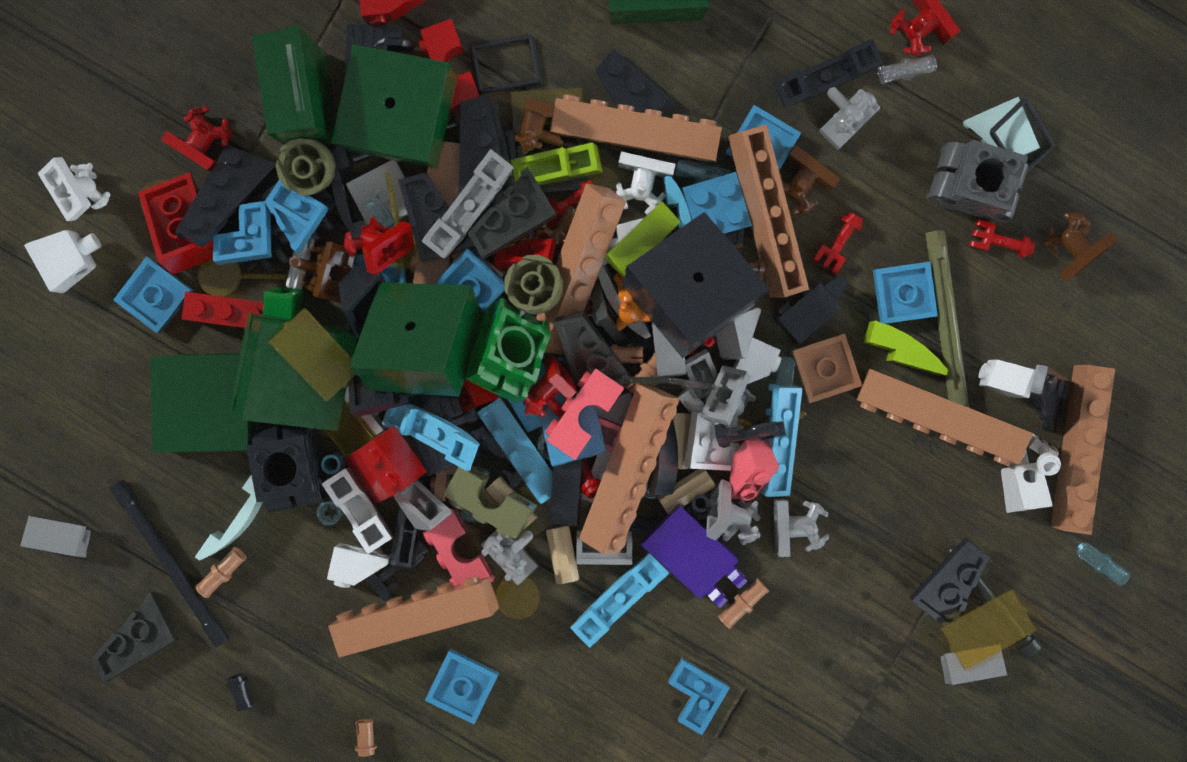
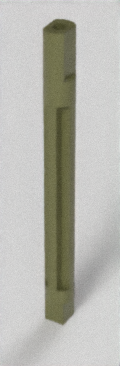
M937 230L926 233L938 314L937 320L943 363L948 369V373L945 375L948 400L969 408L945 230Z

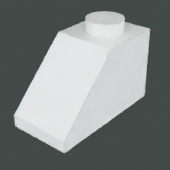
M752 338L746 358L737 359L733 368L747 371L750 375L747 383L749 384L769 376L771 371L776 372L781 362V357L778 356L780 350Z
M988 360L980 369L979 386L1006 397L1029 398L1035 370L1001 360Z
M339 543L334 547L327 579L334 581L336 586L350 588L351 585H356L388 565L390 554L377 551L367 554L364 548Z

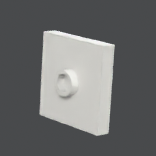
M391 160L346 184L367 226L373 216L383 226H389L408 216L398 181L404 179L405 176L397 161Z

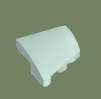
M1019 97L971 117L965 120L963 125L965 128H971L982 138L981 141L983 143L997 147L990 136V130L1020 99ZM1023 106L996 131L1006 150L1026 155L1040 148Z

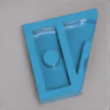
M280 179L265 200L270 212L275 216L281 231L288 238L291 248L299 254L329 210L324 204L309 195L302 196L293 190H288Z

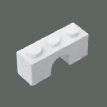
M350 468L343 469L322 483L336 507H339L349 519L353 527V533L367 554L394 537L392 531Z

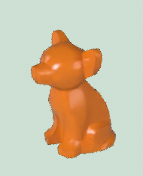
M617 273L613 275V281L616 282L618 297L621 301L619 317L616 322L617 329L621 331L628 324L636 323L639 320L650 322V318L622 286L624 277Z

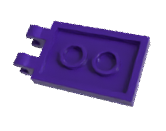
M680 503L641 541V546L699 599L707 594L719 608L728 601L725 597L726 594L715 585L724 575L739 589L748 582L744 578L745 575L734 566L739 562L737 556L718 539L713 540L706 537V528Z

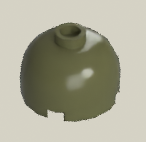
M299 138L290 140L281 147L279 160L276 161V170L285 188L290 191L293 190L299 193V195L307 196L319 193L331 184L335 177L336 164L333 154L325 144L315 139Z
M527 255L523 257V260L517 264L514 263L509 268L505 276L504 289L509 300L519 310L529 314H542L551 310L559 303L563 294L564 282L559 269L548 258L540 255Z

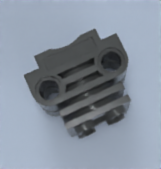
M971 140L967 144L949 142L942 146L937 170L943 172H938L934 175L930 192L927 194L926 199L937 202L936 205L960 211L987 221L991 219L1002 223L1012 221L1020 196L1018 192L1022 190L1029 167L1026 164L1028 156L976 140ZM975 170L982 172L987 178V192L976 183Z

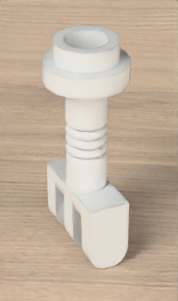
M1033 433L1028 447L1040 455L1036 463L1038 470L1044 475L1056 474L1061 468L1057 448L1052 445L1049 446L1048 442L1043 439L1040 440Z

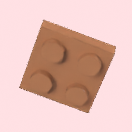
M845 334L791 351L808 403L862 386Z

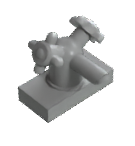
M836 87L828 90V97L840 110L834 114L819 132L837 150L880 109L874 95L865 92L863 89H860L849 101Z
M722 365L711 393L703 399L705 406L701 415L704 419L720 423L726 428L737 427V430L743 429L744 426L739 425L737 422L738 416L743 413L748 401L753 402L756 400V396L751 395L750 391L746 389L750 379L747 371Z
M722 479L708 495L710 506L707 509L706 537L717 540L722 535L723 541L727 542L738 530H741L742 533L738 534L741 544L751 543L761 536L760 532H758V527L754 526L752 528L750 525L752 518L756 521L761 519L758 514V502L746 503L744 500H740L738 504L741 507L731 502L732 483Z
M784 498L773 499L775 553L779 557H790V538L807 537L810 541V544L804 548L807 552L820 549L825 545L829 535L825 534L822 537L818 535L819 530L816 520L819 514L828 517V512L820 504L805 501L803 505L810 508L806 516H789L788 500Z
M529 530L524 531L516 540L512 537L510 539L505 538L495 531L481 544L484 548L481 551L482 555L486 556L489 554L507 573L504 577L506 581L512 579L519 585L539 566L523 549L533 539V534Z

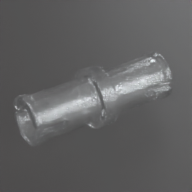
M933 54L912 60L904 58L900 63L878 67L879 82L886 84L887 82L901 79L909 81L914 76L936 72V58Z

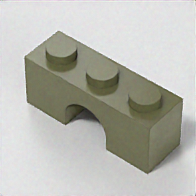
M471 466L470 471H465L458 467L443 494L450 499L449 503L458 509L465 508L473 513V518L483 524L489 523L496 527L497 533L509 539L511 537L517 538L523 532L537 505L514 491L506 496L502 505H495L488 501L484 491L490 476Z

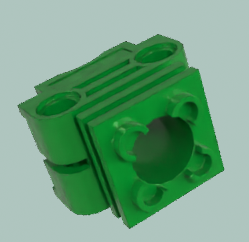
M501 298L491 304L483 316L465 379L502 398L517 403L527 398L530 386L537 382L542 357L552 332L548 331L549 323L547 321L541 322L526 313L519 316L521 311L507 304V300Z

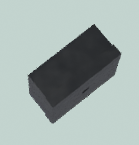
M705 212L627 265L625 269L626 275L622 282V286L682 359L752 308L769 289Z

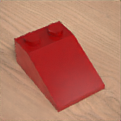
M190 172L138 192L157 260L172 275L213 259V238L204 247L177 238L175 233L199 192L193 175Z
M395 425L343 459L374 504L390 498L405 489L427 472Z

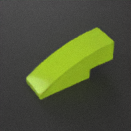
M593 142L567 149L564 147L511 160V165L514 167L512 171L515 182L520 178L521 173L527 166L539 185L603 173L598 146Z
M661 201L606 253L605 259L621 277H624L627 265L659 244L680 223V220Z
M878 321L868 323L863 343L889 350L886 361L938 376L947 375L948 369L923 344L908 334Z

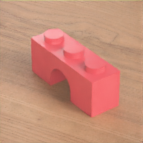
M597 369L592 374L586 371L577 384L581 387L577 396H572L569 400L567 399L561 409L565 411L559 421L554 418L545 431L549 435L546 441L573 460H576L591 438V435L585 432L579 425L578 416L580 411L586 406H596L607 413L624 389Z
M456 507L451 508L452 514L433 529L423 531L430 546L434 544L439 553L436 557L440 566L443 569L447 568L451 574L450 582H453L454 586L463 584L462 580L474 575H478L479 579L489 576L491 583L494 581L495 576L482 554L472 559H464L457 554L455 541L469 529Z

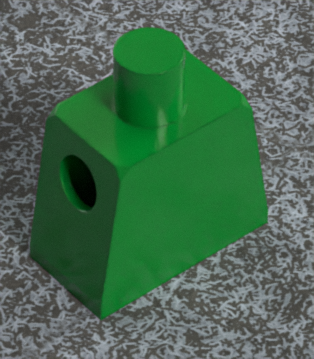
M276 287L264 291L263 315L303 321L307 290Z

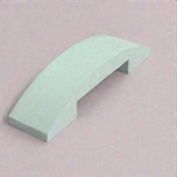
M252 476L249 477L242 488L251 496L225 533L217 531L210 534L195 558L201 560L224 549L234 542L253 521L263 502H256Z

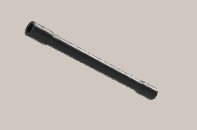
M121 480L109 488L140 531L202 624L203 630L215 648L229 640L230 637L218 619L213 616L138 504L136 496L126 481Z

